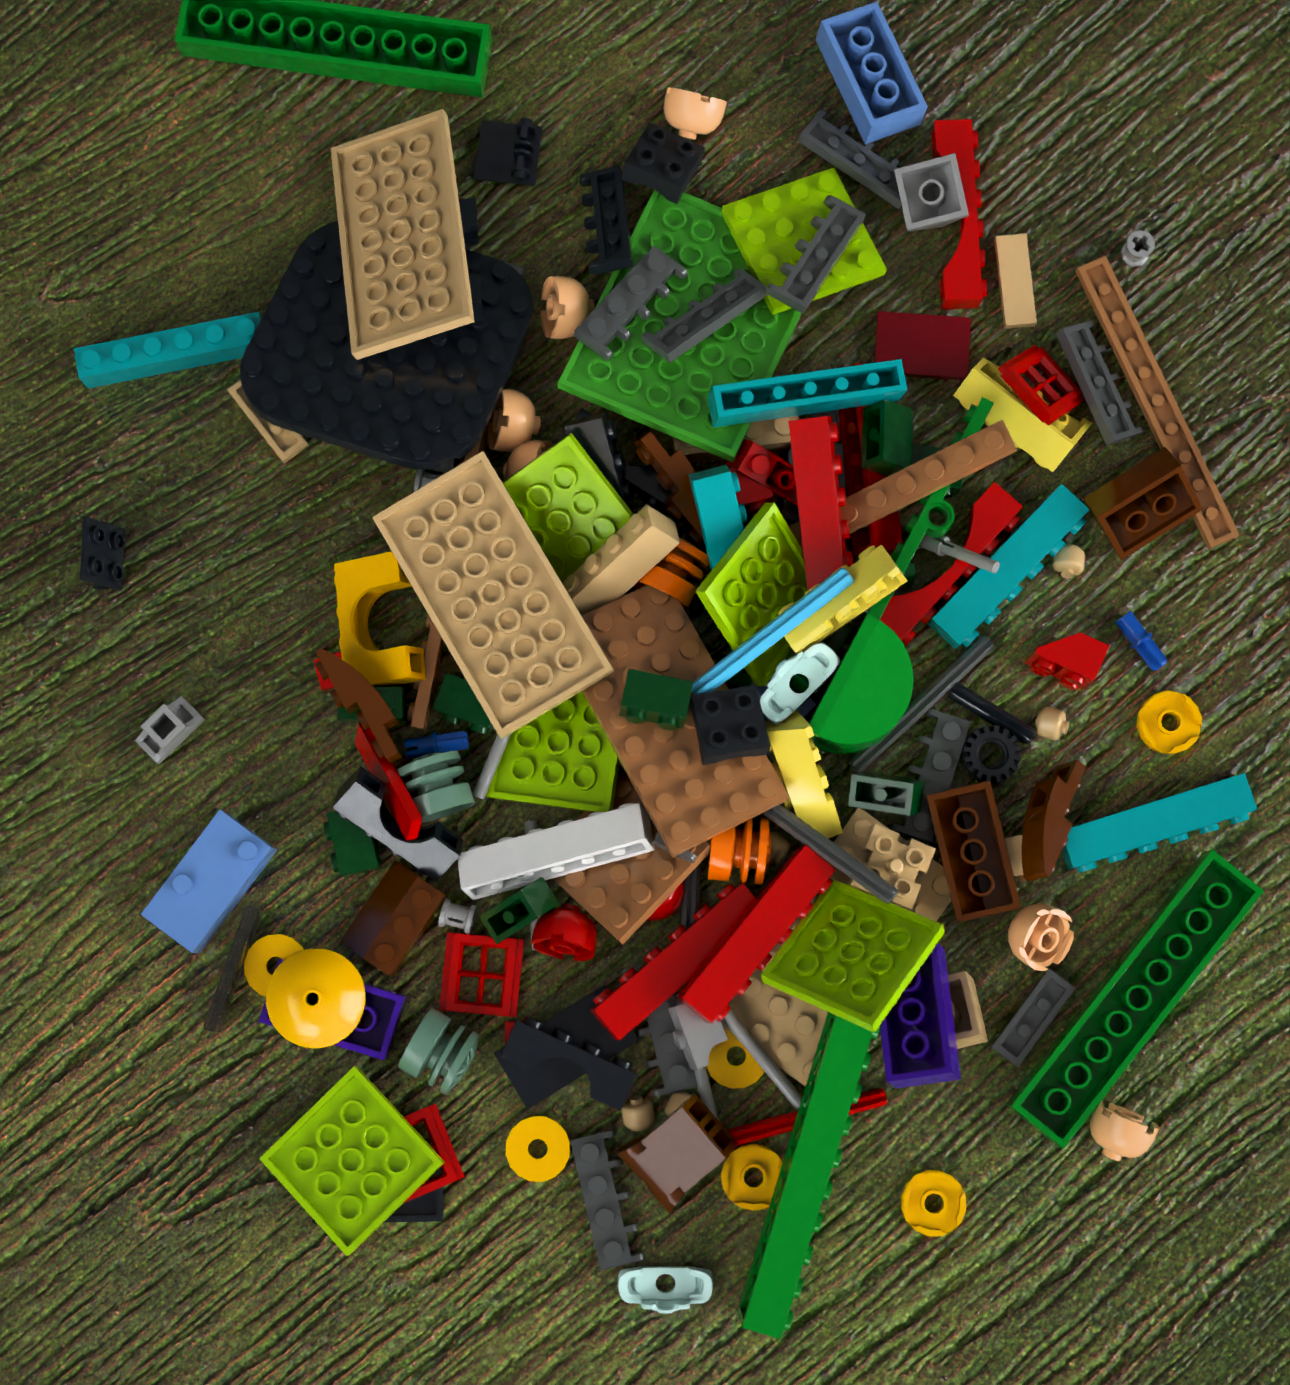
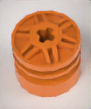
M679 538L680 543L633 587L637 590L647 585L656 588L680 601L684 610H688L697 589L686 579L702 580L704 573L699 568L707 569L709 560L704 552L688 541Z
M760 817L758 831H752L753 818L745 821L743 830L737 829L735 826L711 838L707 879L729 881L732 869L735 867L739 868L741 883H746L748 869H754V884L763 885L764 876L769 868L772 836L769 828V818Z

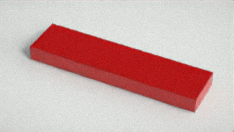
M359 723L355 745L370 773L386 784L384 799L406 841L416 839L419 834L422 816L393 763L390 764L385 756L379 758L371 744V741L376 739L370 728L364 730L361 723Z

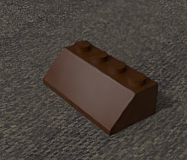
M987 781L926 795L957 923L1020 909L1021 904L991 782Z

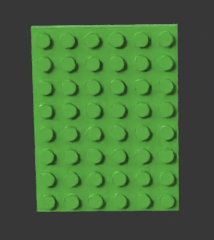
M654 190L630 237L633 267L655 246L684 267L688 275L683 280L674 274L664 284L670 290L668 297L662 298L656 293L646 303L645 307L650 311L651 315L646 320L637 314L624 327L630 332L631 337L627 341H623L616 336L607 346L613 353V356L608 361L581 341H578L558 381L557 388L734 462L752 422L713 428L707 396L712 386L772 378L802 313L791 308L772 315L763 298L671 363L649 348L643 342L642 334L645 332H649L652 335L656 334L665 327L663 320L668 316L676 320L690 310L688 307L690 301L694 299L701 303L714 294L712 286L716 283L725 286L734 280V271L738 268L743 269L752 276L721 214V207L683 192L678 204H675ZM633 267L613 271L596 307Z

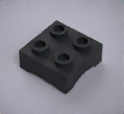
M649 122L624 163L621 179L628 183L648 186L662 194L668 201L678 204L688 182L701 164L705 147Z
M756 685L691 696L689 705L697 732L702 765L714 764L738 757L767 755L770 744Z

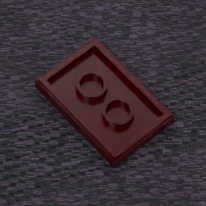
M878 311L874 363L902 359L905 377L964 381L968 376L971 318Z

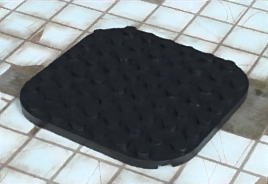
M338 221L329 223L315 230L300 244L249 342L240 366V380L243 392L251 408L261 418L280 428L406 468L433 469L441 467V463L454 458L459 460L464 457L481 439L532 325L533 301L530 289L519 272L507 263L465 249L468 272L479 275L481 279L483 321H475L357 360L351 353Z

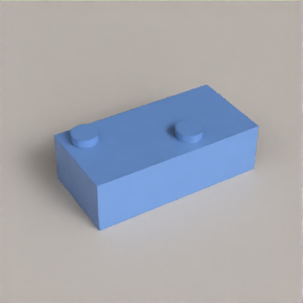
M878 2L822 20L816 42L864 143L868 144L921 125L928 106Z
M219 809L140 915L191 953L200 954L277 852V849L229 813Z

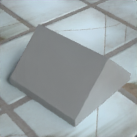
M956 153L894 169L907 231L939 228L969 216Z

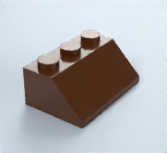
M1166 447L1083 498L1096 523L1121 560L1203 510L1182 466Z
M395 860L340 941L383 973L394 977L448 896Z

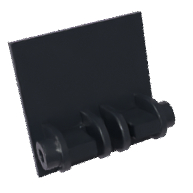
M521 118L520 123L517 124L482 120L474 180L535 186L543 127L532 125L533 121L529 118Z
M86 516L83 517L80 580L93 583V589L106 590L107 587L122 591L126 529Z

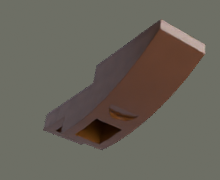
M651 432L642 435L634 442L638 447L636 450L638 456L646 465L651 464L658 473L656 475L658 482L666 490L671 489L673 492L664 500L668 506L666 508L667 513L676 523L681 522L688 531L686 537L696 548L701 547L702 550H705L706 547L688 475L695 473L693 467L681 449L668 454Z
M322 648L317 650L316 653L320 661L315 663L324 680L330 678L335 688L330 693L337 707L341 708L344 706L349 713L361 709L356 715L364 730L369 728L372 730L376 739L371 741V744L378 757L382 758L385 756L390 764L401 759L402 756L388 732L389 728L399 723L377 690L351 665Z
M1078 759L1056 766L1051 778L1035 784L1026 810L1022 834L1023 878L1028 882L1050 876L1056 868V861L1061 850L1068 842L1067 836L1073 824L1064 816L1070 810V802L1082 783L1081 778L1086 769V766Z

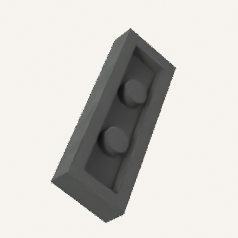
M1051 969L1046 970L990 1047L1016 1067H1019L1076 988Z

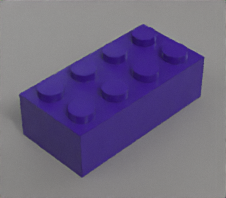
M939 943L936 944L880 1026L886 1082L896 1089L961 1080L945 949Z
M279 958V959H278V962H277V965H276V968H277L286 958ZM363 982L366 1002L362 1018L350 1035L334 1045L386 1060L392 1048L407 995ZM311 992L307 996L308 1003L310 1005L318 1003V995ZM265 1000L259 1022L273 1026L267 1012Z

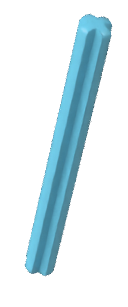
M843 567L839 568L696 679L692 686L693 694L713 692L849 587L854 581L850 573Z

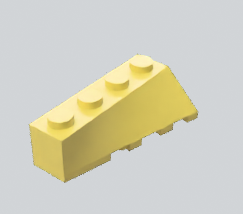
M983 357L971 370L953 396L967 410H969L971 404L978 406L982 397L993 402L994 404L985 419V423L990 426L1003 420L1015 446L1031 455L1039 466L1054 472L1088 430L1092 422L1084 417L1079 422L1069 416L1068 412L1051 425H1048L1046 422L1042 423L1001 377L1002 373L998 370L1000 367ZM1037 391L1036 393L1044 401L1042 397L1043 393L1041 391Z
M882 544L877 548L873 545L865 549L858 556L860 560L849 567L847 564L842 566L852 576L853 583L784 636L796 654L800 651L804 653L811 646L819 644L907 582V579ZM817 584V585L813 586L812 588H810L804 595H806L808 592H810L812 589H814V588H815L816 586H818L819 584ZM790 603V604L786 605L785 607H783V608L778 612V615H780L781 613H783L785 610H787V609H788L790 606H792L794 603Z
M797 710L779 724H773L769 720L764 721L770 744L768 752H770L773 760L771 765L789 795V799L782 803L783 807L790 810L794 815L828 839L843 833L833 798L829 792L825 793L824 790L829 786L827 777L820 764L815 763L821 760L818 748L814 745L811 738L814 736L811 725Z

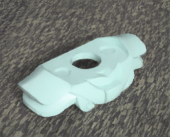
M819 643L811 646L804 653L800 651L787 661L785 659L781 661L775 668L776 672L771 681L767 684L768 689L760 698L763 716L773 724H779L789 717L838 667L840 659L835 651L828 645ZM796 674L806 676L809 681L808 689L803 693L793 692L789 686L792 676Z
M638 1266L622 1269L618 1275V1290L623 1301L641 1304L642 1309H651L661 1314H670L680 1309H689L690 1304L705 1303L712 1295L714 1283L711 1270L693 1266ZM662 1274H669L675 1280L674 1288L668 1292H663L656 1286V1280Z

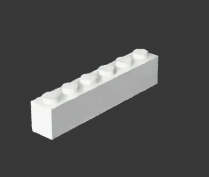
M626 803L612 811L594 812L587 818L576 821H562L557 826L547 829H533L526 835L515 838H501L497 843L487 846H472L467 851L461 852L460 857L457 859L461 890L472 900L527 886L540 877H543L544 880H549L654 851L655 847L652 845L653 835L649 814L640 803Z

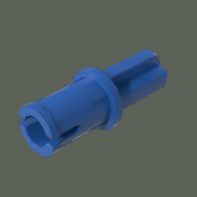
M1132 611L1115 622L1132 644L1130 648L1137 650L1152 671L1158 670L1167 663V658L1150 637L1153 634L1146 632Z
M463 730L443 734L432 732L431 736L406 738L404 740L405 748L418 747L405 751L406 757L411 759L435 752L443 753L465 750L469 748V736Z

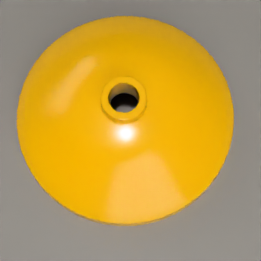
M320 948L302 950L286 958L272 974L266 992L267 1012L275 1029L288 1041L306 1048L328 1047L345 1039L360 1022L366 1002L365 986L356 967L341 954ZM311 992L316 993L319 997L316 1005H310L307 1001V996Z

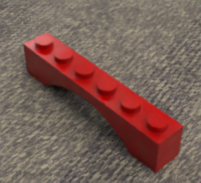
M972 119L935 120L931 130L932 159L956 153L969 216L960 219V237L957 249L939 279L941 310L975 309L979 307L982 299L987 296L986 279H981V268L985 267V250L979 248V238H983V220L978 219L977 208H981L982 194L981 189H976L975 181L980 176L979 160H974V149L978 147L977 130H972Z
M996 482L984 492L969 511V524L963 548L980 555L983 552L989 555L1001 542L996 537L1003 529L1009 533L1021 520L1017 514L1023 506ZM957 559L941 577L924 588L905 595L892 596L880 621L892 629L904 646H906L916 635L913 631L914 627L920 621L926 624L938 611L933 606L941 598L947 601L959 588L954 583L962 575L968 578L977 567Z

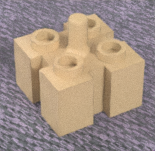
M874 824L871 826L862 851L869 853L866 862L862 860L859 862L897 888L898 893L891 902L892 904L912 910L922 886L914 882L917 873L921 875L927 873L936 848L914 839L908 840L906 845L897 842L899 833ZM850 878L848 883L849 886L861 890L870 895H873L867 889H865L856 881Z

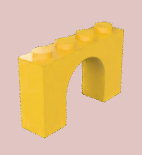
M390 551L335 563L336 612L339 619V646L342 660L363 675L373 687H389L426 680L423 648L404 645L380 650L373 643L369 634L368 618L376 600L389 591L412 587L393 552Z

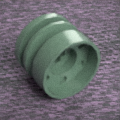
M458 751L430 753L418 757L397 769L402 781L412 779L404 783L409 793L416 792L417 794L412 800L422 816L421 824L455 814L475 804L469 783H453V779L465 772L464 767L455 766L448 768L461 760Z
M431 1008L410 1040L398 1068L418 1078L428 1067L432 1070L428 1085L434 1087L442 1075L445 1079L439 1092L448 1095L451 1089L463 1079L476 1055V1048L481 1035L472 1031L466 1042H462L461 1039L467 1027L461 1025L453 1035L448 1034L447 1031L451 1018Z

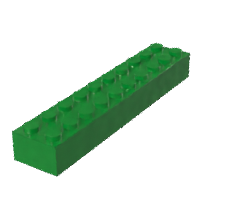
M182 0L174 41L182 56L483 98L493 40L490 24L316 0Z
M1213 849L1202 852L1006 1102V1105L1053 1144L1064 1149L1259 899L1264 890Z
M827 1012L737 1311L741 1326L744 1329L781 1340L783 1331H789L794 1311H791L790 1307L793 1297L798 1299L803 1287V1278H800L803 1265L808 1266L812 1257L813 1246L809 1245L813 1232H819L822 1224L823 1214L819 1213L822 1201H828L831 1194L833 1182L829 1181L832 1168L837 1169L842 1156V1149L838 1148L842 1135L847 1136L852 1123V1117L848 1116L851 1104H857L862 1085L858 1084L861 1071L866 1072L868 1069L871 1052L867 1050L870 1040H876L880 1026L874 1033Z

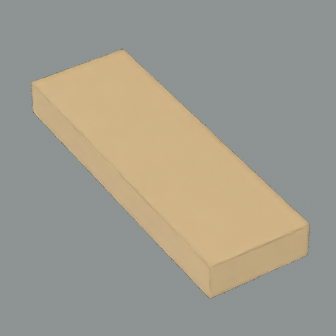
M1027 233L995 236L994 243L1004 329L1035 326L1037 320Z
M241 380L227 389L284 464L309 446L301 434L280 428L261 418L251 408L243 392Z

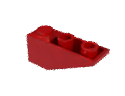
M744 439L734 462L728 460L726 466L737 470L770 489L772 493L798 507L794 466L755 442Z

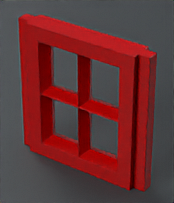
M1036 344L998 369L1002 373L1001 377L1042 423L1046 422L1048 425H1051L1085 401L1082 391L1048 353L1042 347L1038 348ZM1037 364L1048 377L1044 379L1033 366ZM1025 373L1035 386L1031 388L1020 374ZM1053 381L1064 395L1060 397L1049 383ZM1040 390L1051 403L1047 405L1036 393Z
M447 932L439 1010L517 1017L524 939L506 938L499 944H496L492 936ZM464 945L481 947L479 971L461 970ZM488 948L505 949L503 973L485 972ZM461 976L478 978L476 1002L458 1000ZM485 978L502 980L500 1004L482 1003Z
M435 1103L404 1116L412 1126L422 1121L424 1122L432 1142L430 1146L445 1161L441 1166L444 1174L426 1180L405 1202L464 1178L465 1175L437 1104Z

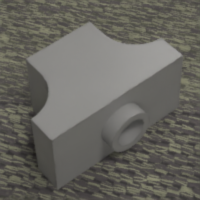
M180 696L171 704H163L141 725L143 730L135 741L156 763L160 764L205 719L184 697Z
M684 1003L668 1008L676 1031H673L675 1044L679 1050L683 1049L690 1070H697L710 1065L709 1053L716 1044L728 1040L722 1022L715 1020L713 1023H706Z

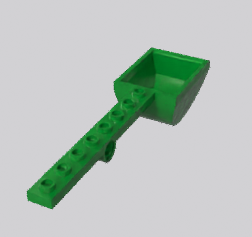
M982 397L978 406L971 404L963 420L968 423L964 433L962 434L957 431L950 445L980 431L994 403ZM951 484L922 498L920 504L925 506L920 516L913 514L905 529L906 532L910 533L906 543L898 542L891 556L892 560L896 561L895 564L903 575L924 535L938 538L945 535L951 527L955 517L954 510L948 502L943 500ZM932 512H938L944 517L945 523L935 525L930 522L928 515ZM895 590L861 613V615L865 616V619L809 723L814 734L811 738L814 745L820 751L834 754H849L870 748L882 741L894 729L907 710L913 691L911 660L900 638L892 629L880 621Z

